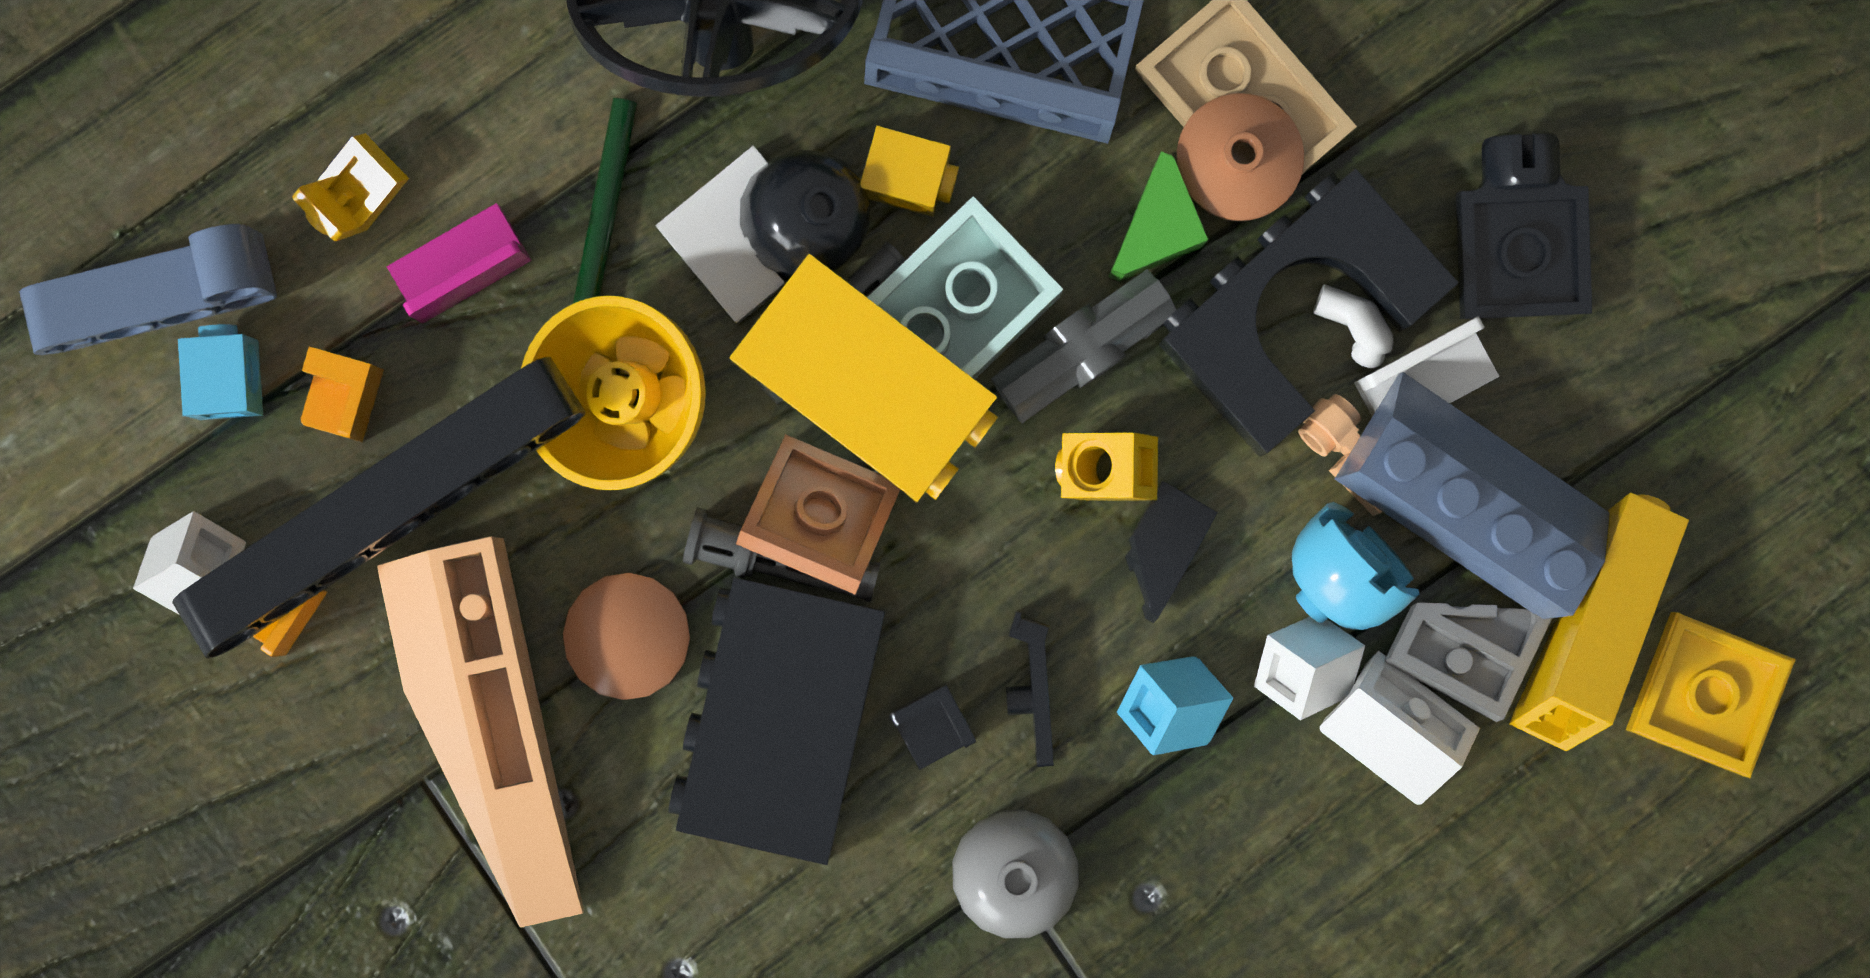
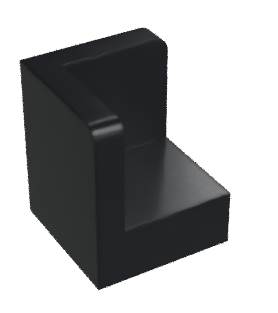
M946 683L889 714L892 723L900 732L919 770L963 746L967 748L977 742Z

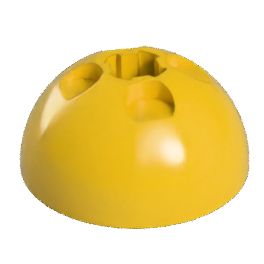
M600 296L584 299L573 303L555 314L543 325L532 340L521 368L538 359L551 357L586 412L585 416L577 424L537 450L542 459L557 473L585 487L599 490H621L644 484L659 477L678 462L689 449L700 428L705 408L706 389L703 369L698 354L687 335L661 311L643 302L619 296ZM639 389V399L635 407L633 404L637 397V390Z

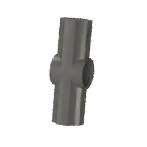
M1146 269L1094 307L1088 304L1059 323L1043 336L1044 342L1000 370L997 375L991 378V382L1010 411L1023 424L1075 386L1081 389L1126 357L1124 354L1126 350L1162 328L1165 323L1164 321L1177 309L1160 281Z

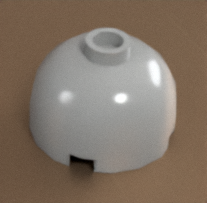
M1001 810L980 820L961 838L952 861L953 890L963 912L980 929L1002 938H1031L1053 928L1070 910L1079 887L1078 860L1068 837L1050 819L1028 810Z

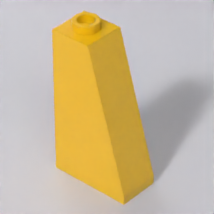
M1630 492L1608 510L1610 514L1605 562L1574 615L1557 618L1514 710L1510 725L1564 751L1572 749L1613 725L1689 522L1688 519L1671 512L1669 505L1659 498L1643 494L1636 495Z

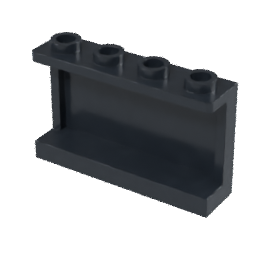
M733 577L731 590L720 587L712 617V625L722 627L716 652L705 651L697 687L707 689L702 715L691 713L683 743V750L693 752L688 777L676 776L669 803L668 813L679 815L675 831L828 865L886 611Z

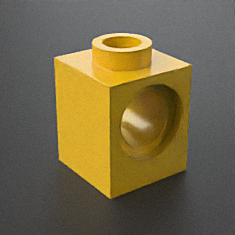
M876 126L860 185L866 191L870 200L934 217L938 201L950 203L959 167L948 164L951 146Z
M1063 433L1062 449L1059 450L1055 462L1056 478L1061 485V498L1086 501L1157 500L1158 437L1140 433ZM1107 452L1112 461V469L1109 477L1102 483L1098 478L1096 467L1101 455Z

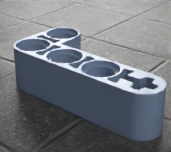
M244 224L211 227L188 236L190 246L60 277L22 288L19 293L33 353L35 355H49L72 351L256 306L276 299L277 293L263 234Z

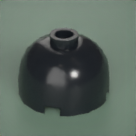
M795 150L771 159L750 178L740 199V227L744 238L748 237L751 247L757 252L755 256L765 267L785 277L791 278L808 254H811L830 270L834 271L839 269L859 250L869 228L870 202L866 191L861 188V179L846 162L827 152Z

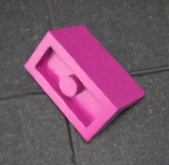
M495 203L386 267L407 301L403 304L406 312L411 318L423 324L532 260L502 208Z

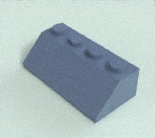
M1404 372L1399 373L1335 477L1336 481L1543 619L1573 616L1605 562L1610 514L1608 511Z

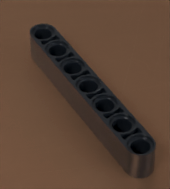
M544 357L529 363L188 586L173 599L172 604L205 658L210 659L220 656L253 637L577 424L585 416L586 412L551 357Z

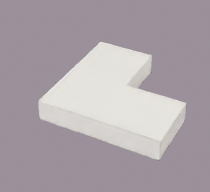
M754 146L749 148L655 225L737 325L785 285V282L775 271L765 267L755 256L757 252L751 247L747 236L744 238L740 227V199L750 178L767 164V161Z

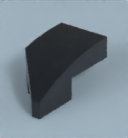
M1164 481L1157 488V500H1150L1130 536L1131 549L1125 556L1130 572L1135 571L1145 602L1142 606L1145 619L1152 623H1155L1161 615L1218 513Z

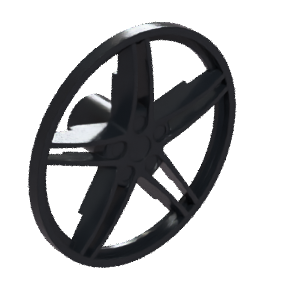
M566 0L569 19L579 42L607 70L641 87L675 95L699 97L752 92L784 82L805 72L833 52L845 39L859 15L863 0H842L841 3L835 0ZM679 20L683 21L686 27L681 60V76L652 70L624 57L601 37L595 26L623 22L625 28ZM752 25L793 35L798 30L820 34L806 48L777 64L749 73L719 77L721 70L739 67L752 56L754 51ZM695 61L704 67L702 77H692Z

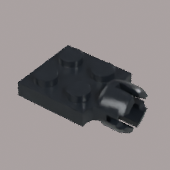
M1532 131L1530 135H1522L1520 132L1500 133L1485 139L1482 144L1483 179L1478 189L1456 193L1460 319H1474L1478 316L1482 319L1592 314L1588 186H1573L1565 183L1560 174V143L1556 134L1545 131Z

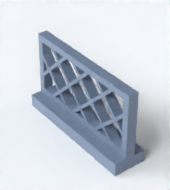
M883 0L874 37L871 38L865 61L864 84L1109 143L1116 121L1120 97L1144 0H1065L1068 7L1043 21H1040L1027 0H990L981 6L978 5L976 0H962L969 13L942 28L925 3L928 0H902L898 3V0ZM1101 1L1128 6L1125 24L1104 36L1101 35L1085 11ZM1015 2L1030 28L1003 43L987 19V16ZM913 8L917 9L931 31V34L913 44L888 38L892 20ZM1075 16L1092 43L1064 58L1048 31ZM977 23L993 49L975 59L960 56L948 38ZM1035 38L1039 39L1054 62L1053 65L1037 74L1020 70L1010 52ZM1121 40L1116 58L1109 46ZM939 44L943 51L932 49L931 47ZM1099 52L1112 72L1109 91L1083 86L1071 67ZM1000 59L1004 66L993 64V62ZM1061 74L1065 81L1054 79V77Z

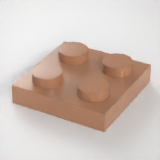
M785 434L740 530L736 544L856 595L898 497L900 488L881 474Z

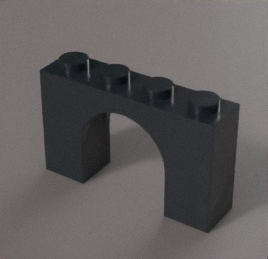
M1356 168L1342 181L1333 172L1329 174L1304 197L1312 206L1294 223L1286 214L1283 215L1257 239L1265 248L1247 265L1237 256L1210 280V283L1218 290L1200 307L1190 298L1164 321L1163 325L1170 333L1159 343L1160 347L1259 457L1269 453L1315 412L1312 406L1267 357L1258 338L1256 328L1257 306L1262 291L1273 276L1290 267L1305 264L1323 265L1336 269L1352 279L1399 332L1411 326L1458 284V281Z

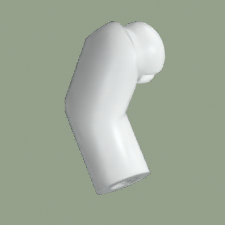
M1324 284L1322 286L1313 314L1348 326L1356 341L1353 344L1351 353L1355 362L1367 368L1380 366L1385 359V354L1392 351L1393 334L1377 305L1368 299Z

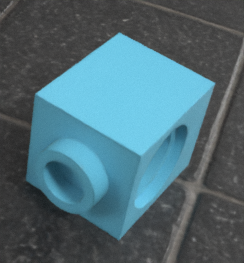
M230 324L198 327L199 337L178 339L183 416L198 420L263 416L258 340L244 334H238V326Z

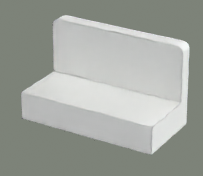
M1479 316L1354 382L1372 417L1396 377L1402 372L1448 403L1500 377L1476 332L1485 328Z
M1378 651L1364 665L1349 695L1324 719L1320 730L1412 802L1422 804L1462 768L1480 728L1418 680L1386 663V656Z

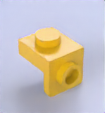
M364 133L352 137L319 180L300 186L292 198L304 210L308 222L317 231L329 236L334 241H339L367 231L409 178Z

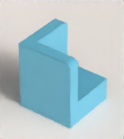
M1192 656L1140 665L1117 713L1152 755L1205 746L1210 743L1233 697L1202 661Z

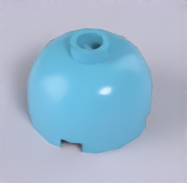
M1331 502L1326 504L1297 536L1292 551L1293 576L1302 590L1296 595V599L1304 611L1319 623H1323L1329 618L1338 625L1350 629L1364 630L1379 626L1400 613L1419 596V589L1406 587L1414 579L1412 574L1379 534L1370 526L1363 532L1355 530L1346 523L1354 513L1340 504Z

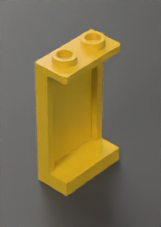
M811 254L807 255L729 357L736 366L774 392L900 488L915 502H918L925 492L936 500L959 469L949 460L965 440L975 448L998 418V416L988 410L997 396Z

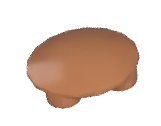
M633 573L605 576L583 589L568 611L563 631L566 658L579 680L600 695L621 700L647 697L670 684L685 663L690 643L687 614L681 606L676 593L663 586L654 578Z

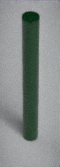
M613 98L573 303L584 299L600 297L637 109V103L622 98Z

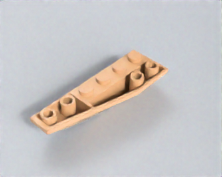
M487 537L424 551L378 565L377 569L403 691L519 927L583 914L584 908L504 538Z

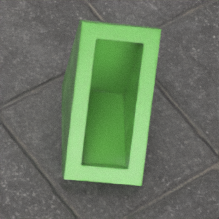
M1161 151L1156 160L1108 276L1109 278L1121 282L1142 273L1146 269L1150 270L1201 249L1208 241L1172 155Z

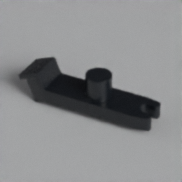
M1015 611L1008 636L1027 642L1030 685L1006 687L1008 716L1033 714L1037 767L1054 766L1045 639L1050 625L1022 617L1021 612Z

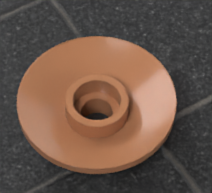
M1243 93L1228 94L1207 102L1187 121L1179 137L1176 150V164L1191 199L1199 207L1225 220L1249 221L1274 212L1293 194L1303 172L1304 147L1295 123L1278 105L1257 95ZM1240 142L1249 144L1254 150V160L1249 164L1236 162L1231 154L1233 145Z

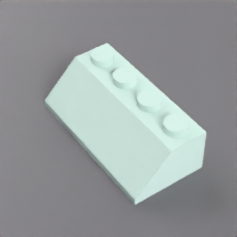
M973 196L867 298L975 380L1060 298L1063 288Z

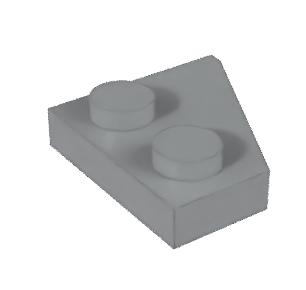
M1416 603L1410 607L1385 658V662L1498 722L1505 718L1552 618L1543 619L1527 609L1497 608V605L1472 604L1468 607H1456L1446 603Z

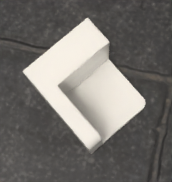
M193 511L161 530L150 539L133 589L178 614L172 604L173 599L188 586L242 552L246 541Z
M1311 616L1267 635L1254 687L1299 720H1302L1344 700L1349 695L1355 683L1365 645L1328 619L1323 623H1319Z

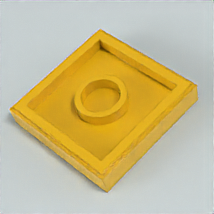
M1671 612L1626 730L1740 776L1751 778L1796 659L1683 614Z

